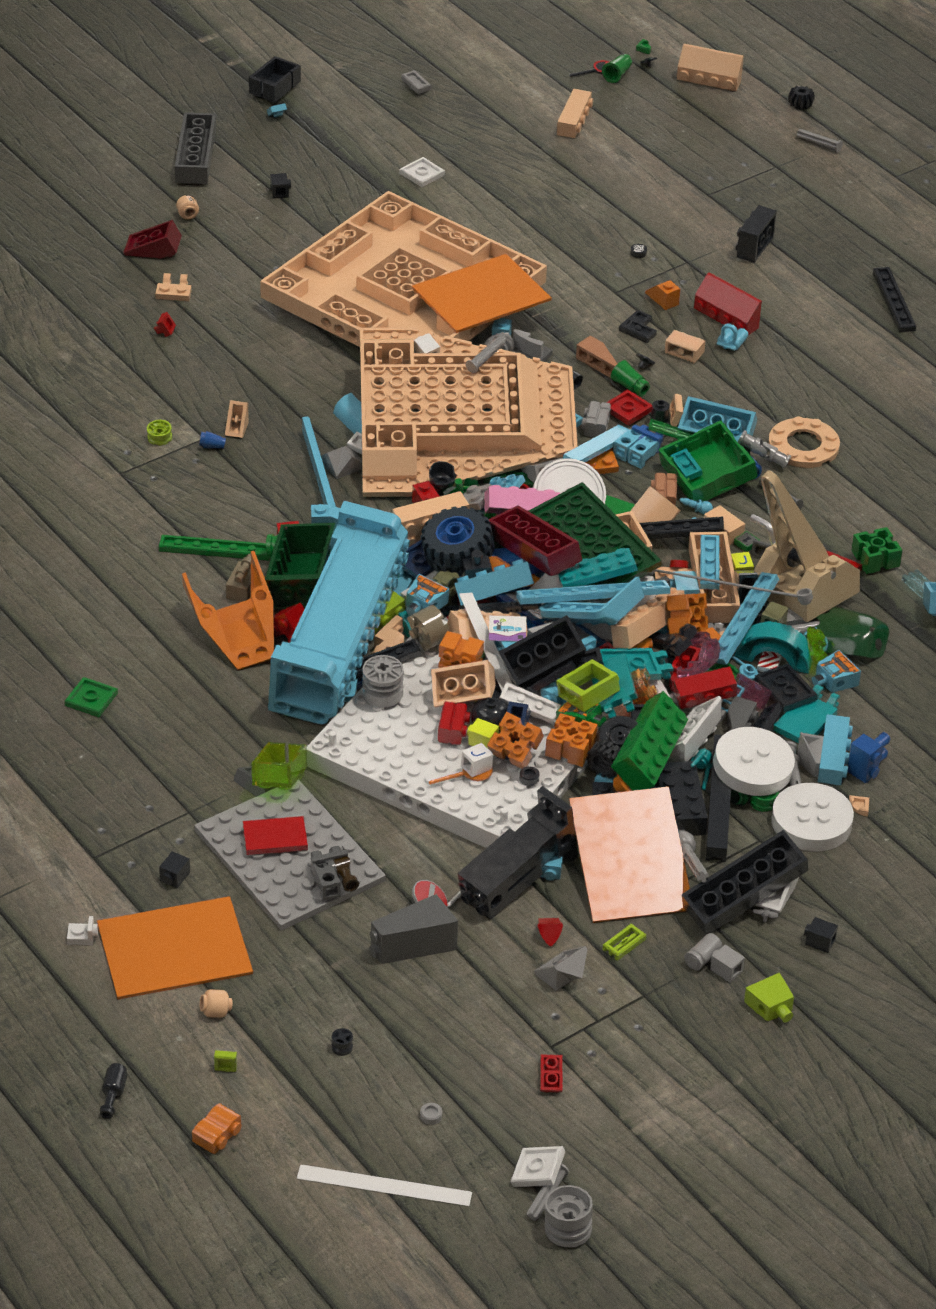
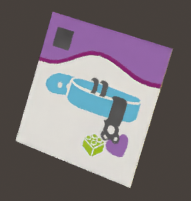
M489 615L490 641H519L526 637V617Z

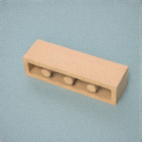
M573 89L557 122V135L576 138L577 133L581 132L582 124L585 123L586 116L589 115V110L593 106L592 92Z

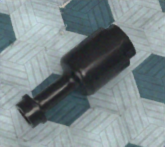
M120 1063L111 1064L105 1073L102 1091L106 1095L105 1104L100 1107V1116L106 1119L113 1117L115 1113L113 1107L114 1100L124 1092L128 1073L127 1068Z

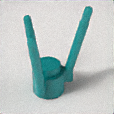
M705 748L700 749L696 756L691 759L693 761L691 767L696 765L699 769L706 768L702 790L706 789L710 769L712 768L711 760L713 758L712 753Z

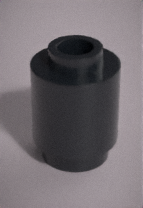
M661 399L652 403L651 419L667 423L669 419V403Z

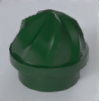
M733 789L730 799L733 804L742 806L749 801L751 796Z

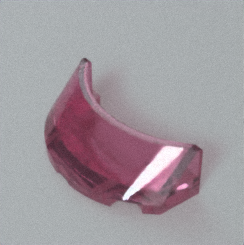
M705 631L697 632L690 640L692 642L691 646L701 648L699 660L689 661L686 669H682V666L678 667V679L707 672L716 663L720 654V644L716 638H710V633Z

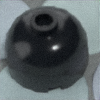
M495 697L479 700L472 708L471 724L473 725L477 718L499 726L508 707L504 701Z

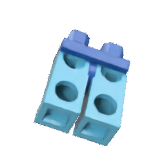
M644 424L640 427L633 425L632 429L614 441V455L625 462L628 460L629 464L641 469L645 466L647 459L659 452L658 449L663 442L664 434L652 433L648 430L649 427Z

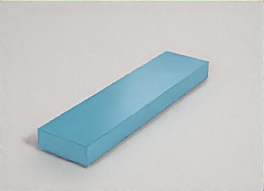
M701 535L700 577L719 580V535ZM700 580V589L719 590V583Z

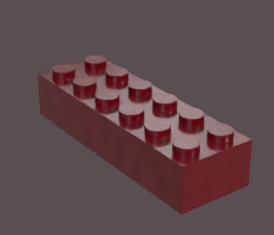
M519 505L488 519L495 542L549 576L558 575L561 571L574 567L582 561L577 540Z

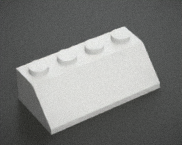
M720 696L702 703L691 710L687 715L688 721L667 762L689 761L690 758L698 753V748L707 742V736L717 729L716 725L721 720L722 699Z

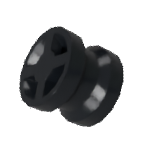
M346 1028L336 1029L331 1036L332 1051L339 1056L350 1054L353 1050L352 1032Z

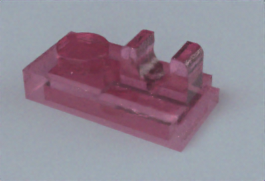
M738 673L735 680L738 685L745 688L741 697L757 702V707L764 709L772 691L747 676ZM737 688V694H739L741 689Z

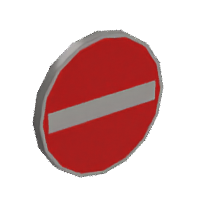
M419 880L414 884L412 896L415 903L437 894L446 906L448 904L444 891L434 882Z

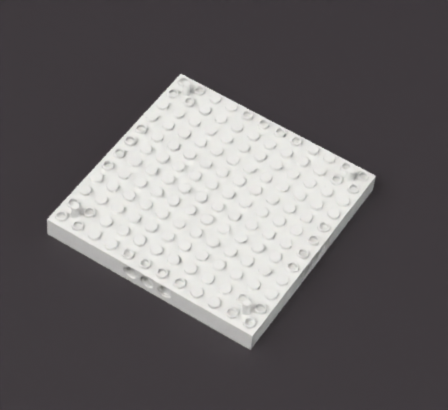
M416 640L422 655L402 662L404 680L401 701L390 707L372 706L363 698L362 687L305 748V766L487 848L509 828L516 831L528 821L527 813L538 804L537 790L540 787L544 786L561 798L586 769L589 760H586L583 767L567 763L568 759L563 757L557 760L545 756L546 738L551 729H554L557 717L554 723L551 724L530 715L529 723L541 728L544 735L537 750L533 748L530 750L532 758L527 765L539 770L540 777L537 784L531 786L522 784L519 780L521 768L511 764L510 760L498 759L493 755L492 775L486 780L473 781L463 775L430 785L429 781L462 772L463 768L460 766L462 751L472 746L468 745V736L462 738L460 745L451 744L450 742L448 744L438 742V727L443 706L434 707L431 669L438 668V663L441 659L439 657L440 644L424 651ZM541 689L534 694L541 696ZM477 701L465 702L467 712L471 713ZM623 704L614 707L617 716L629 717V712L627 713L626 707ZM602 712V716L606 717V720L609 719L608 715ZM470 715V723H469V724H465V726H468V727H469V726L471 725V715Z

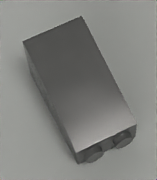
M437 894L372 921L370 953L381 964L454 951L457 949L458 920Z

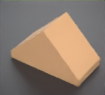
M230 400L225 436L243 438L249 423L248 403Z

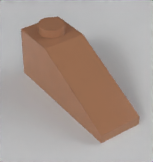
M589 336L577 344L576 359L608 377L611 376V372L617 365V362L603 342Z

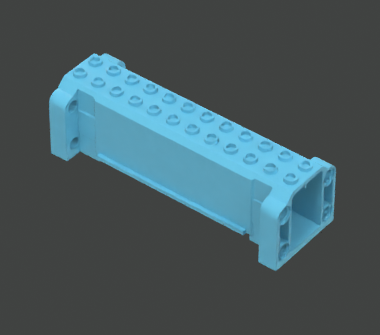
M348 501L343 502L339 510L338 524L331 538L330 556L292 635L291 642L283 641L281 646L276 645L271 656L269 711L317 724H326L329 718L337 715L339 708H343L345 703L344 696L345 694L349 695L350 683L356 679V669L362 665V656L367 654L368 642L372 641L374 637V628H378L380 615L385 613V603L390 601L391 590L395 589L397 585V576H401L403 571L402 565L403 563L406 564L409 553H406L410 544V540L407 539L408 531L401 524V519L397 515Z

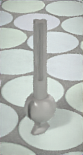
M678 830L684 860L697 880L706 882V877L709 874L694 853L696 842L693 835L685 830Z

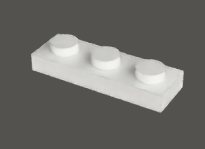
M506 682L499 697L506 705H508L509 701L528 704L531 711L530 715L551 724L554 723L556 711L561 706Z

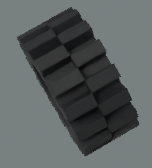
M608 740L596 742L588 751L586 760H589L587 762L588 765H592L591 770L595 769L597 775L601 773V777L606 776L610 778L612 776L613 778L617 773L611 766L619 753V747L617 745L614 747L613 742L610 741L608 743Z

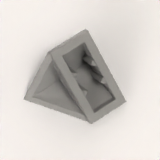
M800 732L797 752L800 759L799 764L813 777L818 778L824 736Z

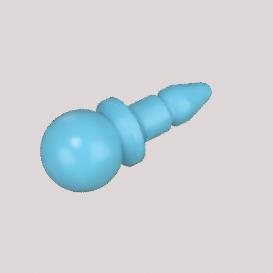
M688 498L679 499L681 503L695 508V512L699 511L701 514H705L713 509L712 504L708 501L702 502L700 499L694 501Z

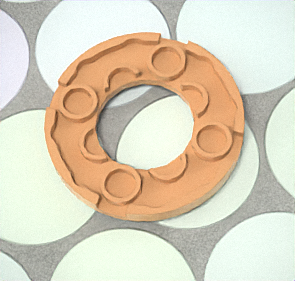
M797 416L775 425L770 431L768 443L777 447L778 451L791 455L788 465L814 468L820 467L822 463L831 462L836 458L839 452L840 439L835 430L821 422V420ZM796 432H799V434L801 432H809L812 436L813 434L816 435V438L821 441V445L815 450L801 451L790 446L787 438L793 436Z

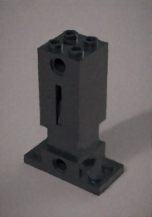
M544 786L537 790L538 804L527 813L528 821L516 831L509 828L457 873L462 901L467 905L473 906L481 916L485 915L490 920L542 875V867L554 856H557L559 859L567 857L571 861L578 857L572 806Z

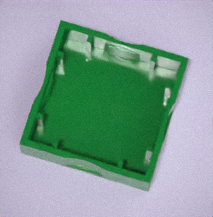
M722 420L699 430L691 436L679 439L658 449L661 465L667 473L677 475L678 487L690 500L698 501L700 499L702 502L707 501L758 477L756 462L745 448L735 440L734 435ZM687 449L702 469L703 475L692 480L690 478L686 479L676 467L674 458L670 457V455Z

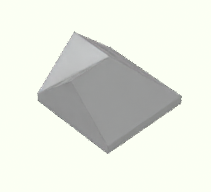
M347 446L321 455L324 467L336 479L362 470V459Z
M582 946L564 950L534 970V973L557 991L570 981L583 977L587 948Z

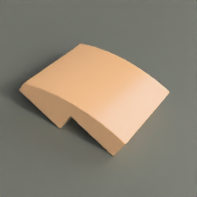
M651 486L631 509L639 523L674 520L681 511Z

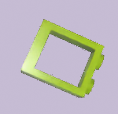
M593 659L556 680L559 697L583 712L620 691L618 674ZM593 678L599 680L598 683L586 690L579 688V686Z

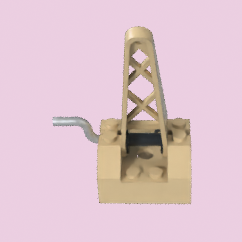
M768 470L760 479L771 524L754 514L751 515L750 521L767 530L771 546L765 549L754 571L758 573V577L761 572L777 574L780 580L773 589L774 591L796 594L800 589H811L813 599L808 605H801L797 597L771 593L767 599L768 602L772 601L788 607L802 617L804 621L809 622L860 592V570L835 555L828 556L825 547L780 478Z

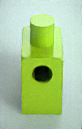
M780 973L746 987L744 1002L766 1021L779 1017L786 1023L793 1018L791 1011L793 1009L794 996Z

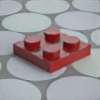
M626 390L606 402L611 405L610 414L628 426L652 411V404L630 390Z

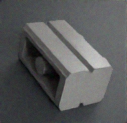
M591 401L589 408L585 407L581 429H584L586 437H596L607 431L611 409L610 403L602 402L600 404L599 402Z

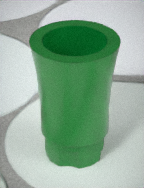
M628 54L620 55L611 62L604 64L602 67L603 77L608 82H618L632 65L631 57Z
M626 360L619 362L611 372L610 377L612 381L619 383L639 397L644 396L650 389L649 382Z

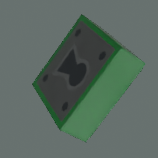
M746 531L734 538V544L748 552L752 550L753 540L760 541V539Z

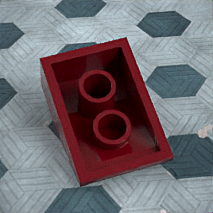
M170 220L129 235L123 253L126 256L172 257L177 253L182 235L174 221Z

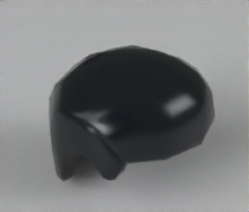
M438 461L432 464L429 469V481L432 486L437 489H448L455 483L456 474L452 464L445 461Z

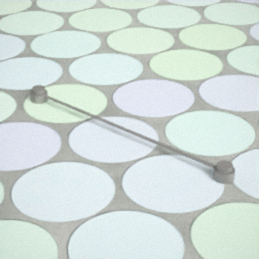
M659 569L647 574L652 576L655 572L797 597L801 605H808L813 599L812 590L809 588H803L798 590L796 594Z

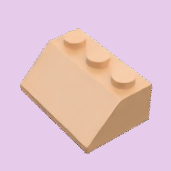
M488 660L431 669L434 707L443 706L445 701L457 704L484 700L493 696L496 686L494 667Z

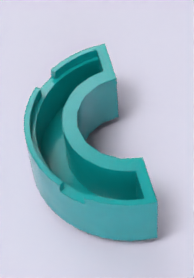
M771 621L752 625L740 642L734 655L740 660L753 662L754 657L761 652H775L783 656L795 671L808 674L813 661L812 647L802 633L790 625Z

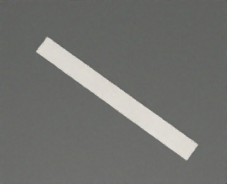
M460 593V598L479 640L484 641V652L488 661L494 667L495 677L503 691L506 682L512 684V681L507 674L494 641L489 640L488 627L473 593Z
M300 1165L297 1179L465 1206L470 1205L472 1196L470 1191Z

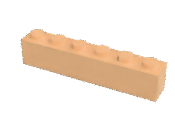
M670 588V594L656 595L654 599L646 601V604L643 606H638L635 611L627 613V616L621 618L617 624L611 625L613 648L630 649L666 626L668 619L671 618L670 611L666 608L667 596L682 595L684 590Z

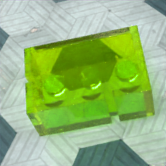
M268 742L258 754V757L251 763L252 785L264 789L278 787L280 790H287L292 788L307 768V745L289 743V763H286V743Z

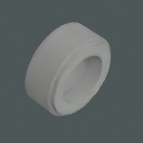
M436 1103L423 1105L420 1110L421 1120L428 1125L439 1123L442 1119V1108Z

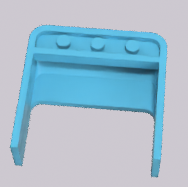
M635 577L607 603L551 602L542 604L540 612L542 617L554 621L567 615L571 623L615 625L644 598L640 578Z

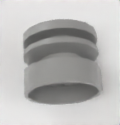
M388 655L374 656L364 663L363 698L367 703L376 707H390L401 701L404 680L402 663L395 657Z
M566 1185L557 1187L547 1194L545 1199V1234L551 1242L562 1247H576L584 1244L590 1238L592 1233L593 1204L588 1192L577 1186Z

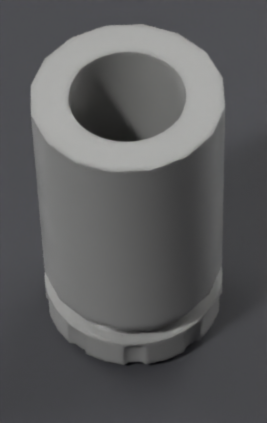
M712 933L705 935L685 954L684 958L687 965L691 969L700 970L711 960L713 952L722 947L721 940Z

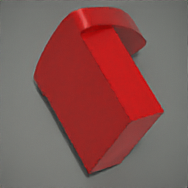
M538 918L537 926L543 940L549 946H552L561 935L563 923L560 922L559 918Z

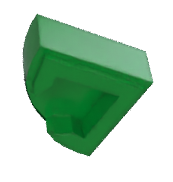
M642 39L636 45V51L650 54L651 46L647 40Z

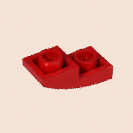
M541 1054L540 1092H562V1055Z

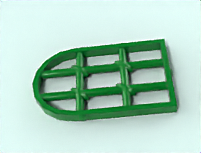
M650 419L648 430L677 439L693 435L691 432L679 430L678 427Z

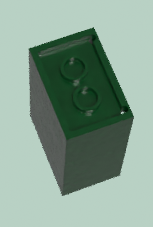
M336 523L281 524L265 577L273 599V610L286 609L298 603H301L305 609L330 556L331 538L336 529Z

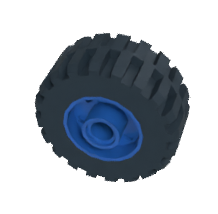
M455 506L448 510H441V513L434 514L432 519L425 523L421 531V543L426 561L437 572L449 571L451 573H458L459 567L462 564V558L470 559L471 553L474 550H480L483 555L491 557L495 549L494 537L488 518L482 512L474 508L468 509L466 506H461V508Z

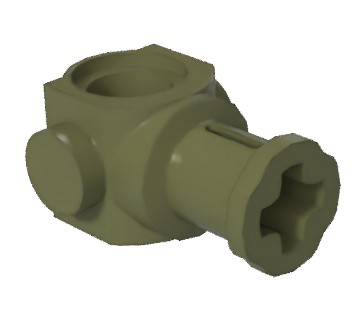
M440 571L433 577V581L449 588V600L445 606L457 605L454 599V595L457 593L454 583L458 582L457 578H460V576L456 572Z

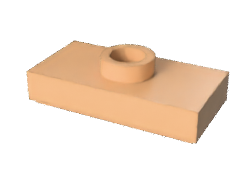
M679 394L674 395L669 408L670 424L677 427L684 410L682 395Z

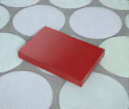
M304 816L243 821L246 855L308 850Z

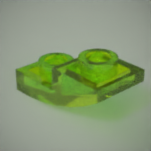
M810 626L807 628L808 648L812 661L817 666L821 660L827 657V654L822 649L827 644L822 630Z

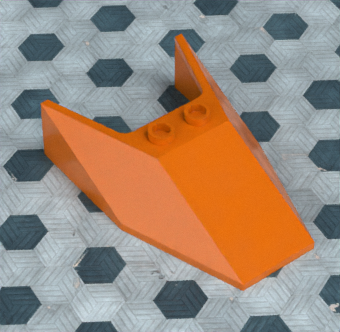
M251 551L250 599L215 610L210 604H204L191 589L186 573H182L183 587L201 627L237 670L271 660L274 652L273 599L255 551Z

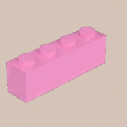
M492 485L484 493L485 513L499 515L517 505L529 511L559 495L560 492H555L551 489L539 491L535 488L519 489L516 486L504 488L500 485Z

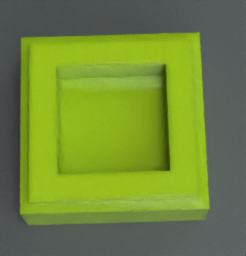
M215 1050V1070L236 1072L237 1052Z

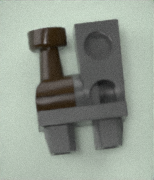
M334 846L329 849L327 854L322 855L319 850L311 852V873L320 889L322 901L341 897L339 876L343 878L342 886L346 892L355 891L359 887L357 877L351 875L350 858L346 849L341 850L339 846Z

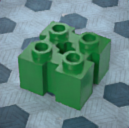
M888 527L875 529L871 534L865 531L853 535L851 551L856 559L861 561L860 564H862L866 574L878 572L881 567L885 569L900 567L903 550L897 541H893V535Z

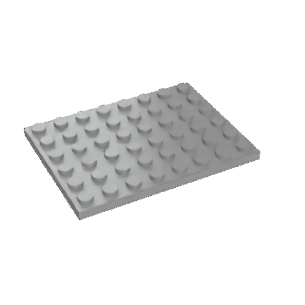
M298 778L194 825V831L281 931L386 881V875ZM304 816L308 850L246 855L243 821ZM339 846L341 850L346 849L348 852L351 875L357 877L359 887L355 891L346 892L342 886L343 878L339 876L341 897L322 901L320 889L311 873V852L319 850L323 855L329 853L331 847Z

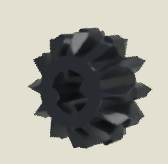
M802 85L791 88L788 94V102L790 106H795V108L808 109V107H812L815 100L813 89L808 88V86L803 87Z

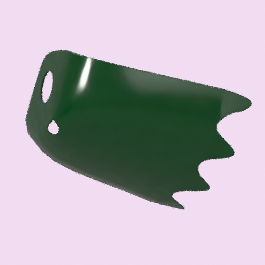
M833 607L829 609L831 610L829 613L820 614L817 616L820 621L819 625L807 629L808 631L817 627V631L827 638L828 647L825 653H834L840 650L843 654L869 658L883 656L889 637V627L881 620L840 607ZM813 637V640L810 642L813 652H820L823 649L824 642L822 639ZM878 638L882 642L880 650H877L875 647V642Z

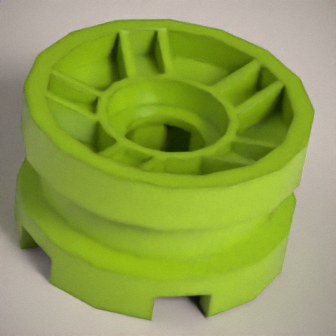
M161 419L150 422L147 426L148 441L153 445L159 446L168 444L169 441H172L171 424Z

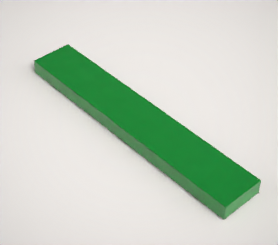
M161 535L159 552L243 559L248 554H251V551H255L258 560L269 561L266 554V543Z

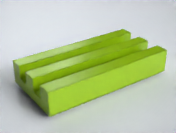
M630 924L604 943L602 950L605 952L609 951L608 954L610 956L614 955L618 961L645 941L646 934L633 924Z

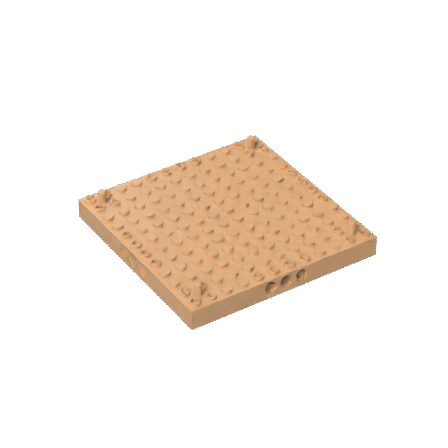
M387 191L260 281L261 298L360 347V328L413 327L423 333L429 331L440 337L449 336L470 341L491 325L494 320L456 333L412 289V285L507 254L539 286H542L546 282L547 265Z

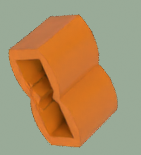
M217 1104L208 1113L206 1118L202 1119L192 1131V1141L215 1154L225 1148L228 1139L240 1132L242 1127L241 1116L224 1105Z

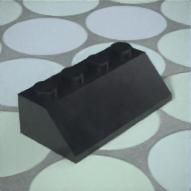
M566 615L500 650L498 653L511 681L515 686L521 688L567 660H574L585 654L586 648L569 617Z

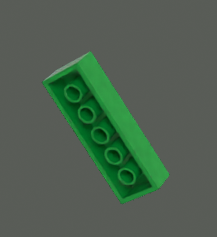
M664 691L646 701L636 719L638 724L628 734L611 766L632 791L650 789L655 786L688 721L685 713L676 706L672 698Z

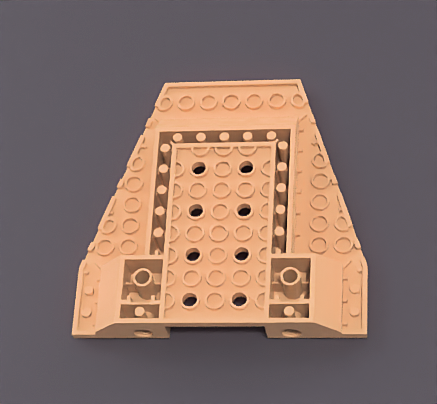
M413 327L360 328L363 497L412 496V485L429 481V469L433 463L438 461L452 464L456 479L461 478L464 484L466 478L480 480L524 468L526 465H535L563 457L565 453L578 447L572 366L552 361L551 363L542 362L540 358L533 357V359H530L521 353L499 349L478 368L476 373H471L466 368V362L472 360L486 345L480 344L477 346L473 345L470 341L454 337H440L429 331L423 333ZM428 333L440 346V353H414V340ZM453 408L456 411L449 412L447 409ZM489 408L491 411L486 412L483 409ZM377 409H382V410H384V411H383V412H376L375 410H377ZM412 409H419L420 411H419V412H413V411H411V410H412Z

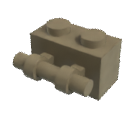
M251 554L244 557L242 562L238 561L226 583V599L239 602L250 599Z

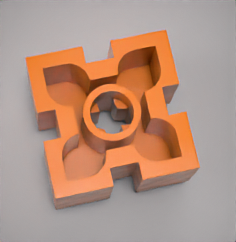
M706 593L667 596L666 608L670 611L671 615L667 622L669 634L679 633V629L687 623L694 625L697 632L708 629V616H705V608H707Z
M447 631L439 645V657L441 659L438 663V668L483 661L481 656L484 652V641L469 637L468 640L462 639L461 634Z
M506 712L499 724L500 734L494 732L487 747L494 756L503 760L507 756L511 764L522 769L527 767L532 758L530 750L532 748L537 750L544 735L541 728L529 722L524 726L522 725L521 718Z
M560 713L555 722L554 729H551L546 738L545 756L557 760L563 757L568 759L567 763L583 767L588 751L596 743L598 724L585 720L579 723L575 721V717Z

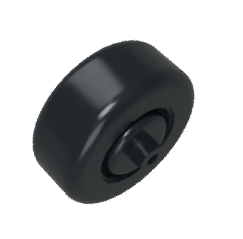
M627 716L611 717L599 727L596 737L597 742L599 740H608V743L611 741L614 747L616 745L619 747L618 750L620 751L628 734L638 722Z

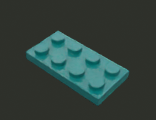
M620 548L612 553H603L591 559H582L574 567L561 571L558 574V578L562 587L585 586L638 570L629 548Z

